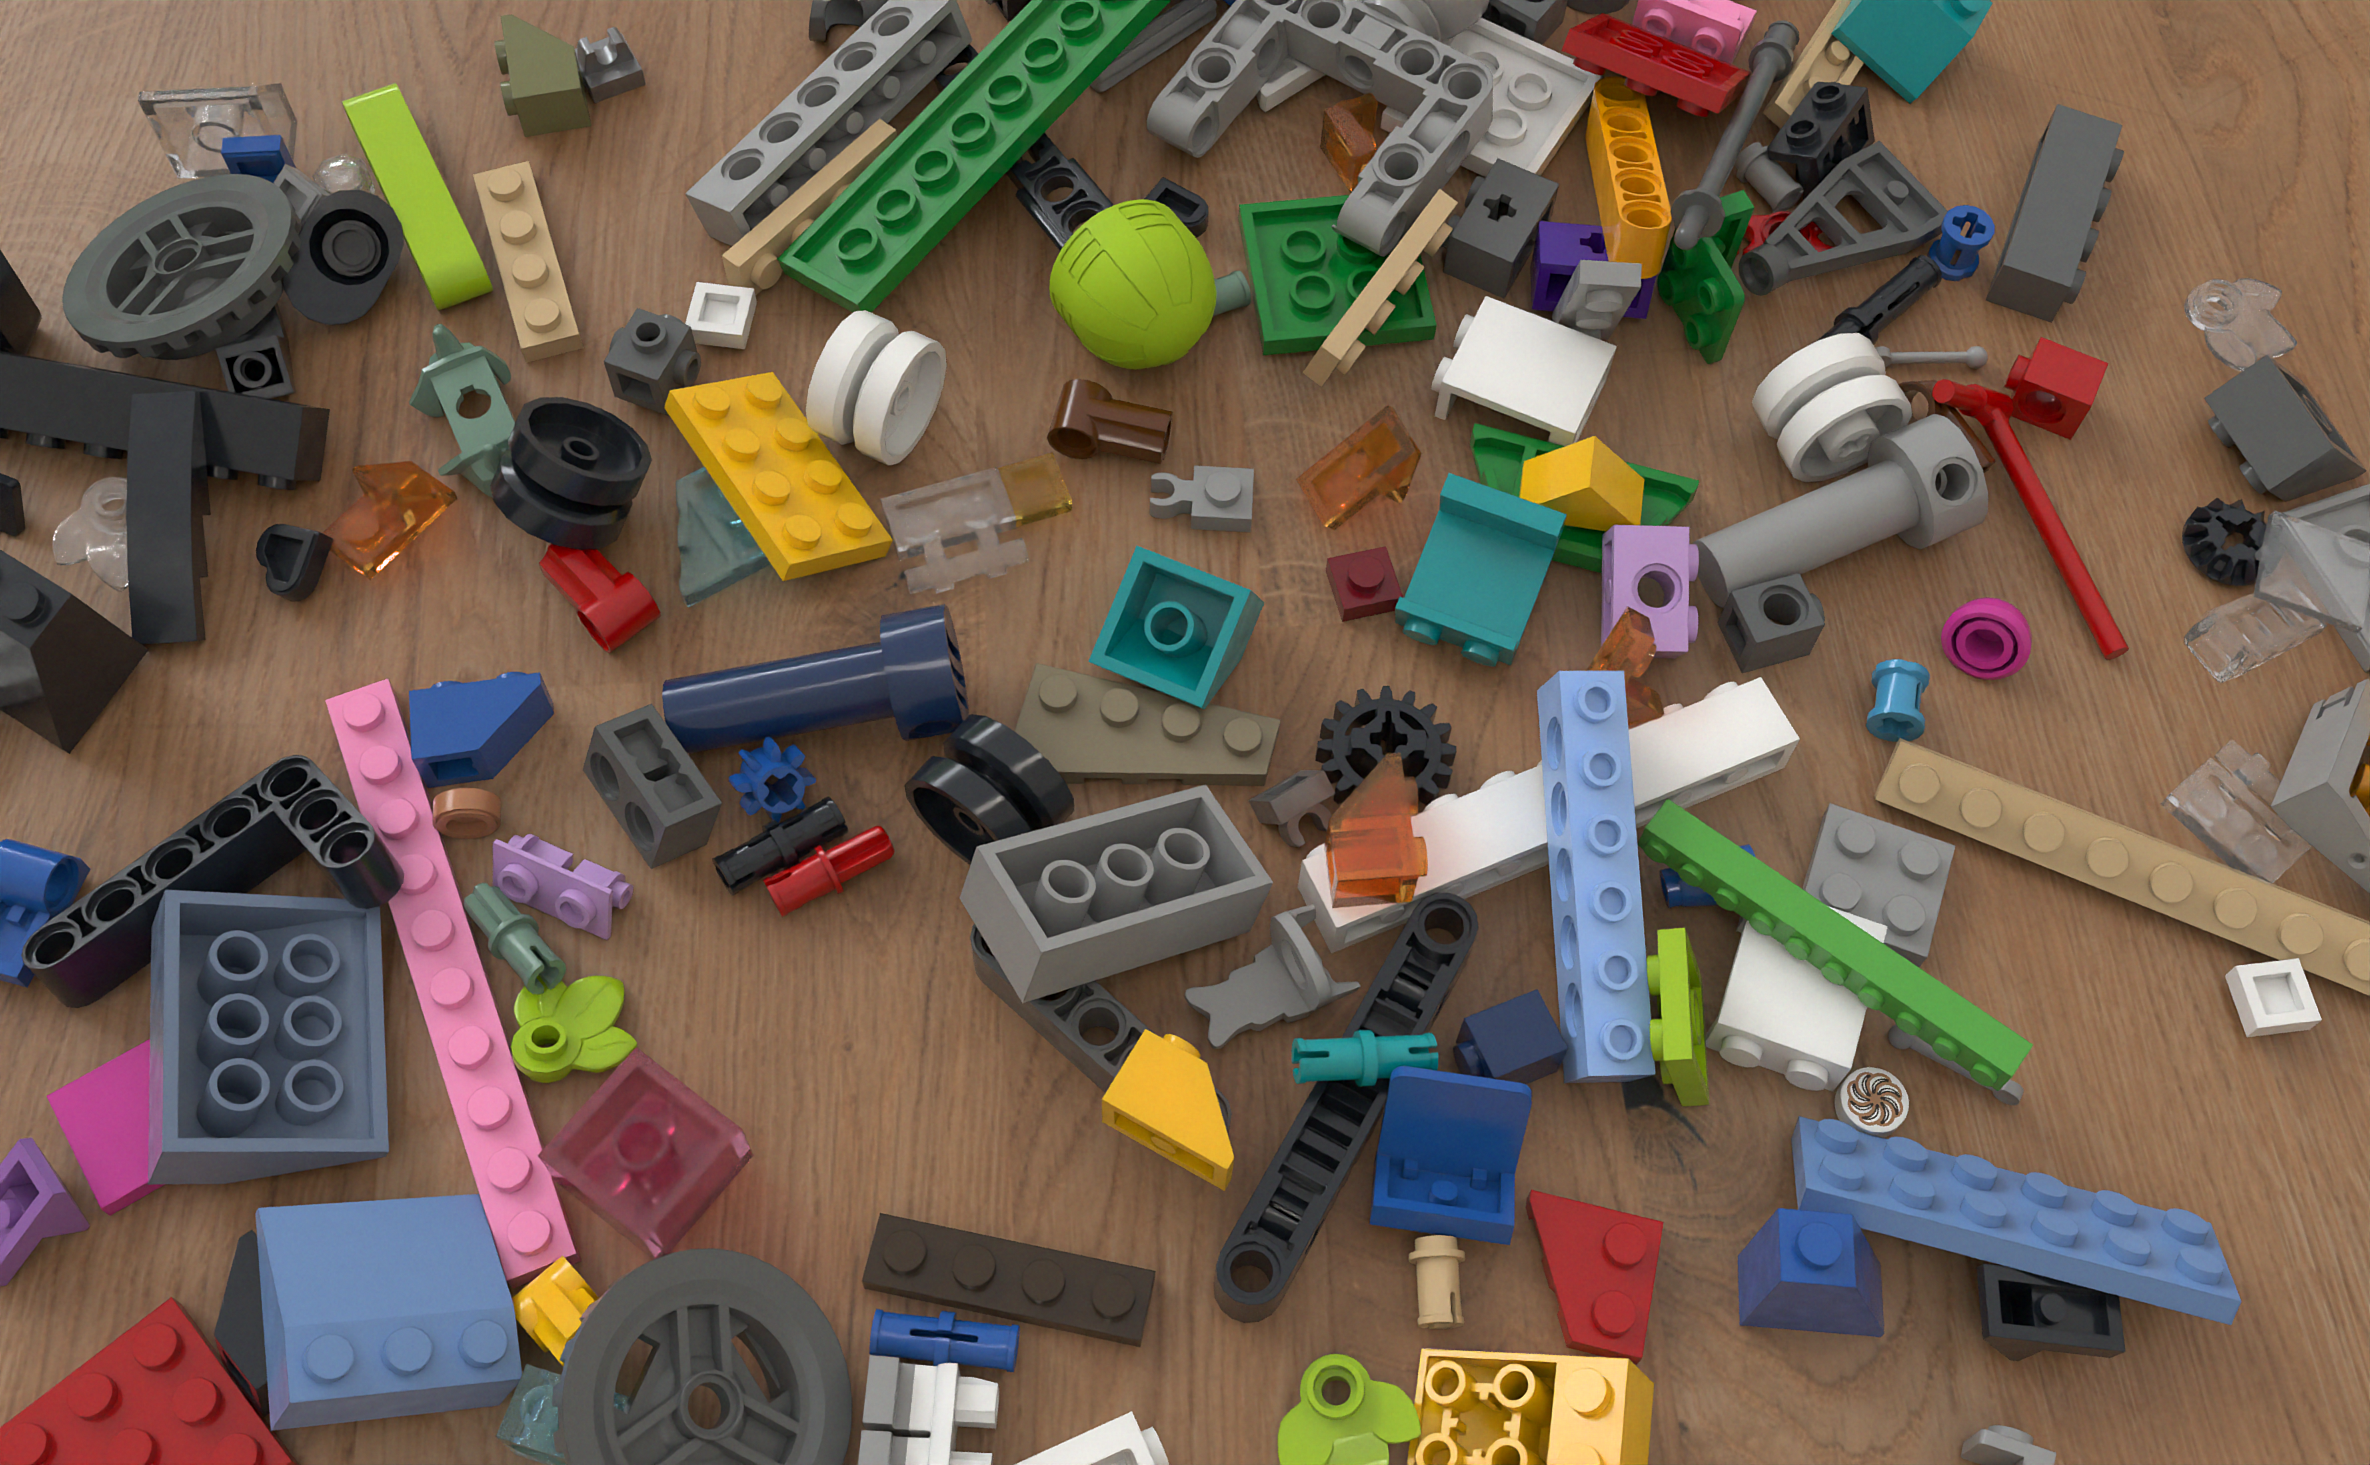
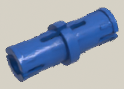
M876 1309L871 1328L869 1353L875 1356L933 1361V1366L943 1363H958L959 1365L1004 1369L1007 1372H1014L1018 1354L1020 1325L1012 1324V1326L957 1320V1313L941 1311L939 1318L884 1312V1310Z

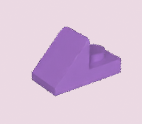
M32 1137L19 1139L0 1164V1286H6L42 1238L81 1232L90 1227L61 1178Z

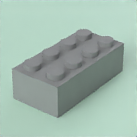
M1205 784L977 846L960 895V900L1021 1002L1025 1003L1248 933L1260 912L1273 881Z

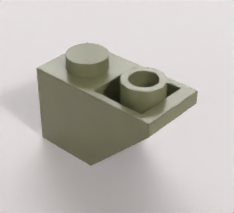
M512 14L500 16L504 40L494 41L500 71L502 75L509 74L510 81L500 82L507 115H518L524 136L529 137L590 127L591 120L586 90L574 46Z

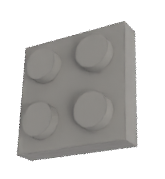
M1830 803L1822 817L1802 889L1827 906L1888 926L1883 944L1917 967H1920L1928 957L1955 845Z

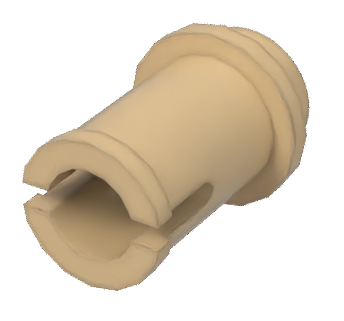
M1434 1235L1415 1239V1251L1409 1253L1408 1256L1409 1263L1416 1265L1419 1308L1418 1327L1449 1329L1463 1326L1464 1317L1461 1310L1459 1263L1465 1261V1252L1458 1250L1457 1238L1453 1236Z

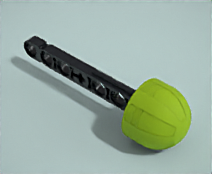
M970 44L934 78L940 93L960 73L945 75L943 74L944 71L957 63L969 64L978 55L977 51ZM1044 132L1028 149V153L1035 163L1031 164L1027 160L1023 161L1021 156L1006 172V175L1019 189L1015 194L1017 199L1060 251L1053 265L1049 284L1050 298L1055 310L1089 351L1112 365L1136 370L1167 365L1180 359L1189 352V349L1206 332L1216 306L1217 292L1213 271L1202 245L1176 214L1162 203L1139 199L1113 205L1074 158L1067 160ZM1067 187L1073 189L1071 194L1061 201L1051 202L1045 200L1048 194L1058 188ZM1085 222L1080 228H1078V229L1073 233V231L1075 230V228H1076L1079 224Z

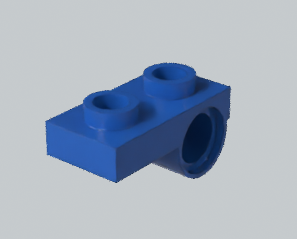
M5 839L0 842L1 981L28 988L34 974L23 963L21 956L23 946L36 930L73 904L91 870L81 858L12 839Z

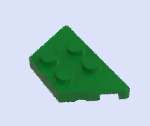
M1477 423L1474 424L1470 439V447L1480 483L1519 497L1524 461L1565 447ZM1625 462L1644 478L1640 526H1668L1693 501L1699 480ZM1564 525L1552 560L1602 573V535L1606 531Z

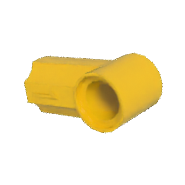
M562 1255L512 1298L516 1320L544 1353L550 1350L564 1367V1362L560 1361V1357L565 1344L574 1338L582 1322L579 1318L588 1306L597 1301L599 1297Z

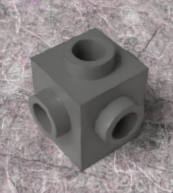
M637 308L625 328L621 327L615 332L610 343L609 354L604 360V365L614 397L668 416L664 407L669 390L690 387L694 384L700 371L701 356L697 352L691 326L686 325L672 315H657Z

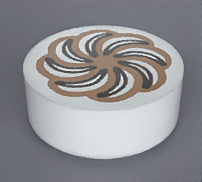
M1874 1067L1861 1068L1851 1073L1838 1088L1834 1102L1839 1121L1852 1126L1858 1132L1881 1138L1891 1135L1902 1124L1909 1109L1908 1095L1902 1083L1891 1073Z

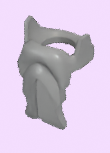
M1313 904L1285 911L1271 917L1270 934L1272 945L1256 954L1252 964L1231 971L1228 980L1220 984L1192 987L1186 990L1184 997L1188 1005L1209 1019L1210 1025L1207 1040L1212 1048H1223L1237 1034L1249 1029L1261 1031L1281 1019L1289 1023L1307 1018L1315 1010L1352 994L1361 987L1358 981L1335 982L1328 970L1323 967L1322 959L1301 928L1316 919V908Z

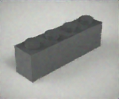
M2057 104L2038 142L1986 301L2051 323L2063 301L2069 304L2074 303L2086 276V271L2077 269L2079 261L2087 262L2099 234V230L2090 228L2092 221H2100L2112 193V190L2103 187L2104 182H2112L2124 155V150L2115 148L2121 132V124Z

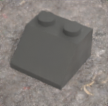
M2269 355L2264 356L2204 398L2215 413V416L2208 420L2210 427L2226 447L2230 448L2235 444L2247 460L2239 466L2240 470L2259 494H2263L2268 490L2287 502L2355 479L2367 471L2303 381Z

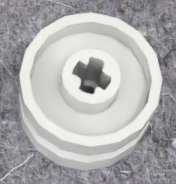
M866 310L854 311L834 331L816 363L808 388L806 404L808 426L816 434L841 445L855 441V447L862 454L888 466L900 463L912 452L923 436L936 410L943 389L947 367L945 349L938 341L915 331L899 334L898 329L891 321Z
M1859 333L1837 334L1818 340L1793 353L1775 367L1756 390L1752 400L1755 414L1767 434L1778 440L1779 454L1793 478L1803 482H1816L1848 473L1868 462V451L1873 440L1906 426L1912 416L1910 402L1896 380L1885 375L1884 361L1870 339Z

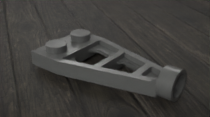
M1877 141L1842 160L1762 245L1745 253L1739 261L1740 278L1750 292L1763 296L1793 280L1906 254L1942 234V221L1948 211L1880 141ZM1851 194L1883 229L1861 234L1844 218L1835 206L1845 196ZM1813 221L1836 247L1818 252L1799 231Z

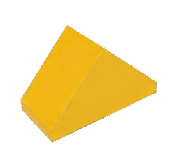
M1592 436L1524 461L1519 498L1567 514L1564 525L1607 531L1613 525H1640L1644 478L1596 436Z

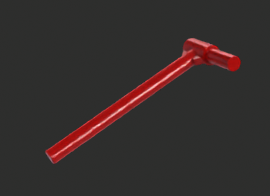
M1948 379L1939 380L1932 390L1934 400L1958 408L1961 414L1977 419L1982 424L2105 659H2114L2129 650L2126 641L2009 424V419L2014 410V404L2010 396L1977 384L1966 386Z

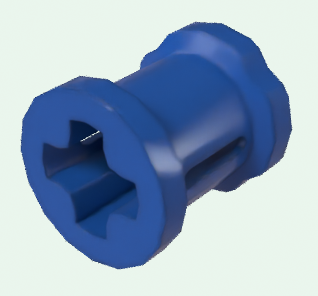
M1961 205L1947 212L1942 221V237L1933 242L1927 253V257H1930L1939 266L1942 278L1950 281H1960L1974 274L1979 265L1978 252L1989 244L1995 231L1993 220L1985 211L1975 206ZM1970 222L1971 225L1965 237L1961 236L1960 233L1965 223ZM1956 250L1961 251L1956 264L1952 265L1950 262Z

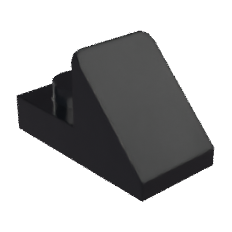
M1982 1264L1976 1267L1983 1340L2009 1360L2020 1361L2043 1350L2112 1358L2125 1352L2118 1295L2006 1266Z

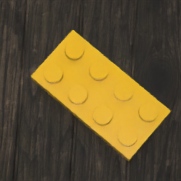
M773 372L669 390L664 407L782 581L857 564L887 555L893 539L818 434L808 426L806 417Z

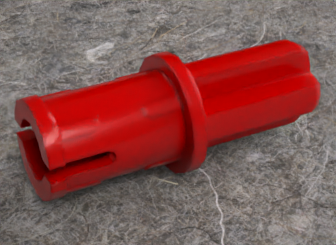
M874 826L825 852L820 845L815 847L816 854L786 870L763 879V882L783 918L804 904L822 897L833 890L837 894L844 892L841 883L890 859L895 853L894 846L882 826Z

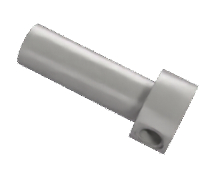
M1937 414L1930 415L1873 440L1868 451V468L1694 541L1693 544L1697 545L1699 553L1697 575L1711 600L1723 608L1731 591L1796 573L1801 575L1895 534L1908 545L1919 550L1983 523L1988 512V490L1983 469L1973 447L1962 431L1947 417Z

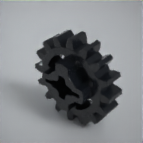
M1383 686L1379 699L1373 700L1364 689L1357 690L1355 707L1339 700L1335 704L1334 719L1324 718L1320 731V738L1322 740L1317 742L1315 761L1323 763L1321 771H1325L1331 784L1338 783L1333 799L1337 804H1341L1349 798L1357 801L1355 812L1357 817L1362 818L1367 813L1369 807L1378 809L1381 821L1390 818L1392 809L1400 808L1403 815L1409 818L1416 813L1417 800L1427 806L1438 798V788H1448L1453 772L1450 766H1453L1457 752L1456 746L1447 743L1452 727L1450 723L1434 725L1437 706L1432 703L1419 710L1414 706L1415 692L1411 690L1403 696L1401 701L1393 699L1390 686ZM1381 740L1385 741V752H1389L1390 768L1386 766V755L1382 754ZM1406 779H1413L1407 783L1402 784Z

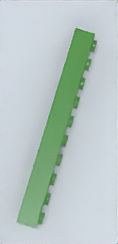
M1670 799L1664 802L1645 827L1637 845L1644 850L1650 859L1658 863H1664L1676 871L1680 878L1688 885L1704 890L1714 898L1720 907L1728 911H1734L1745 918L1754 930L1760 934L1769 935L1783 944L1786 950L1795 958L1808 961L1821 970L1823 976L1830 982L1843 985L1852 991L1865 1006L1873 1010H1879L1893 1019L1899 1029L1909 1035H1916L1931 1045L1934 1052L1941 1058L1956 1062L1969 1071L1971 1077L1978 1083L1999 1091L2013 1077L2032 1048V1043Z

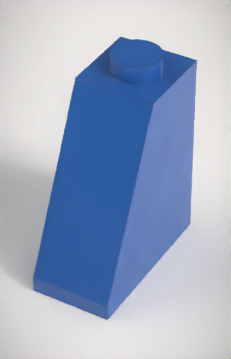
M1778 1208L1738 1255L1739 1323L1741 1326L1881 1337L1885 1334L1881 1264L1852 1214Z

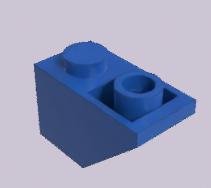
M507 672L497 676L495 679L468 683L443 681L434 684L431 688L409 691L411 759L428 788L493 779L554 714L553 701L540 672L532 674Z

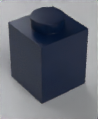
M1538 989L1464 1018L1456 1039L1457 1045L1453 1047L1454 1058L1461 1074L1523 1084L1531 1083L1557 1072L1568 1050Z

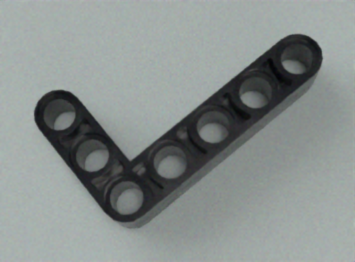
M292 755L271 764L41 926L29 937L23 946L21 956L23 963L62 1004L70 1008H80L101 999L151 963V927L165 890L246 894L301 853L305 852L350 904L356 908L370 909L386 903L398 893L404 882V872L373 826L316 764L306 756Z

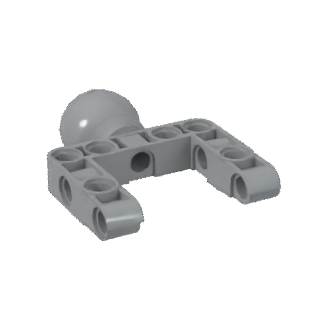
M1236 0L1157 96L1148 114L1147 130L1150 134L1193 157L1199 158L1203 156L1232 121L1245 109L1288 55L1409 116L1410 118L1402 128L1396 126L1370 162L1358 175V185L1345 201L1338 216L1337 226H1331L1334 232L1385 257L1397 246L1439 189L1442 190L1492 123L1493 75L1490 69L1482 62L1440 42L1455 37L1475 24L1487 10L1490 0Z

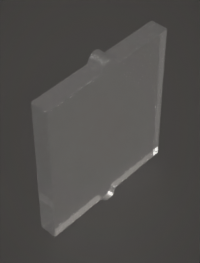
M2274 510L2268 516L2263 546L2255 553V557L2260 563L2253 597L2357 634L2364 627L2367 602L2370 596V544Z

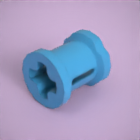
M1902 659L1886 660L1876 665V669L1872 672L1871 680L1873 686L1877 689L1875 708L1868 713L1866 728L1871 734L1877 738L1898 742L1899 738L1912 741L1924 734L1925 718L1920 713L1921 695L1925 692L1930 680V674L1925 667L1919 663L1908 662Z

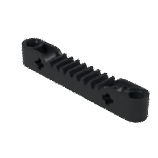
M1434 893L1421 900L1413 910L1342 1038H1352L1357 1030H1371L1375 1037L1422 1035L1430 1031L1467 964L1478 931L1477 915L1467 901L1451 893ZM1435 928L1447 930L1454 936L1456 941L1451 944L1437 943L1428 936L1426 931ZM1390 1078L1377 1079L1373 1086L1358 1087L1355 1080L1317 1081L1220 1251L1214 1276V1296L1220 1309L1231 1319L1243 1323L1259 1322L1271 1316L1280 1305L1319 1234L1341 1188L1347 1182L1353 1166L1358 1162L1364 1146L1370 1140L1379 1119L1383 1116ZM1251 1265L1261 1269L1266 1274L1269 1284L1259 1292L1249 1293L1241 1290L1234 1284L1231 1274L1242 1266Z

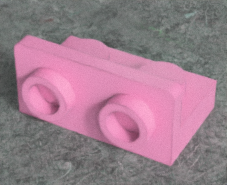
M1638 0L1632 25L1732 64L1752 27L1757 11L1730 0Z

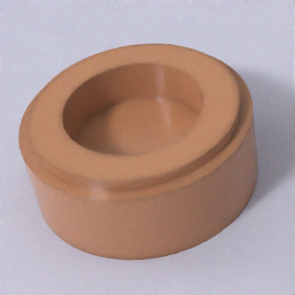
M457 788L444 791L433 800V826L440 833L453 838L475 839L488 836L501 825V800L497 795L489 791L476 788Z

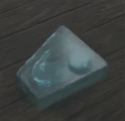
M705 467L676 481V504L679 512L677 534L681 557L679 589L683 602L689 608L771 563Z

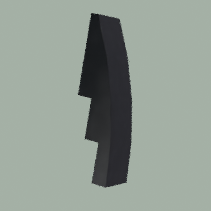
M199 391L132 394L127 457V562L132 638L140 644L206 640L200 578L208 577L203 516L211 515Z

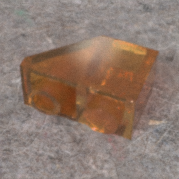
M1387 753L1329 818L1324 851L1332 908L1412 902L1418 877L1427 876L1428 858L1426 843L1423 836L1413 837L1410 818L1418 814L1417 785L1414 776L1404 777L1401 753Z

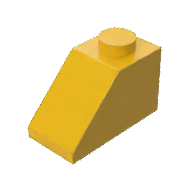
M1145 1029L1102 1098V1122L1225 1191L1232 1178L1234 1154L1208 1064L1200 1059L1199 1051L1184 1039L1172 1034H1165L1161 1038Z

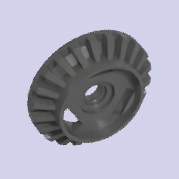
M224 174L192 180L169 188L142 201L115 219L84 249L74 263L63 289L62 303L65 316L83 341H87L94 350L100 353L110 351L115 357L128 358L140 354L143 358L179 360L216 350L215 348L225 346L252 329L271 311L284 291L283 277L289 273L294 264L291 257L300 250L302 240L298 233L302 229L301 220L284 192L272 182L261 177L244 174Z
M705 1248L674 1252L653 1259L622 1275L608 1286L609 1289L597 1301L588 1306L579 1318L582 1323L574 1338L565 1344L560 1357V1361L564 1362L560 1382L553 1386L552 1406L558 1407L559 1429L553 1433L556 1453L563 1452L567 1465H843L852 1424V1395L847 1364L839 1340L830 1322L811 1296L787 1274L758 1258L732 1250ZM735 1336L747 1346L757 1360L767 1382L770 1394L769 1401H767L733 1345L731 1339ZM638 1338L653 1348L624 1410L621 1411L614 1407L615 1386L622 1363L631 1346ZM697 1386L710 1388L716 1393L720 1401V1417L711 1429L699 1427L689 1415L688 1400L692 1391Z

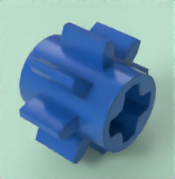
M765 737L763 747L754 749L750 753L743 749L738 752L743 760L740 773L729 776V782L736 791L745 793L741 797L739 804L747 814L751 816L763 807L769 817L779 823L782 813L788 812L795 807L800 810L806 808L802 800L805 786L816 783V778L808 769L799 767L806 756L795 744L789 746L781 753L779 746L773 739ZM772 774L779 778L773 785L766 781Z

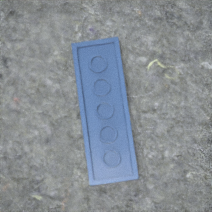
M1798 1117L1791 1138L1798 1210L1852 1214L1862 1229L2232 1325L2241 1304L2240 1296L2212 1224L2192 1212L2177 1208L2164 1211L2134 1203L2128 1197L2113 1191L2102 1190L2094 1193L2064 1185L2060 1180L2044 1173L2032 1172L2024 1175L1997 1168L1987 1160L1974 1155L1964 1154L1955 1157L1925 1149L1916 1141L1904 1137L1881 1138L1858 1132L1852 1126L1839 1120L1823 1119L1816 1121Z

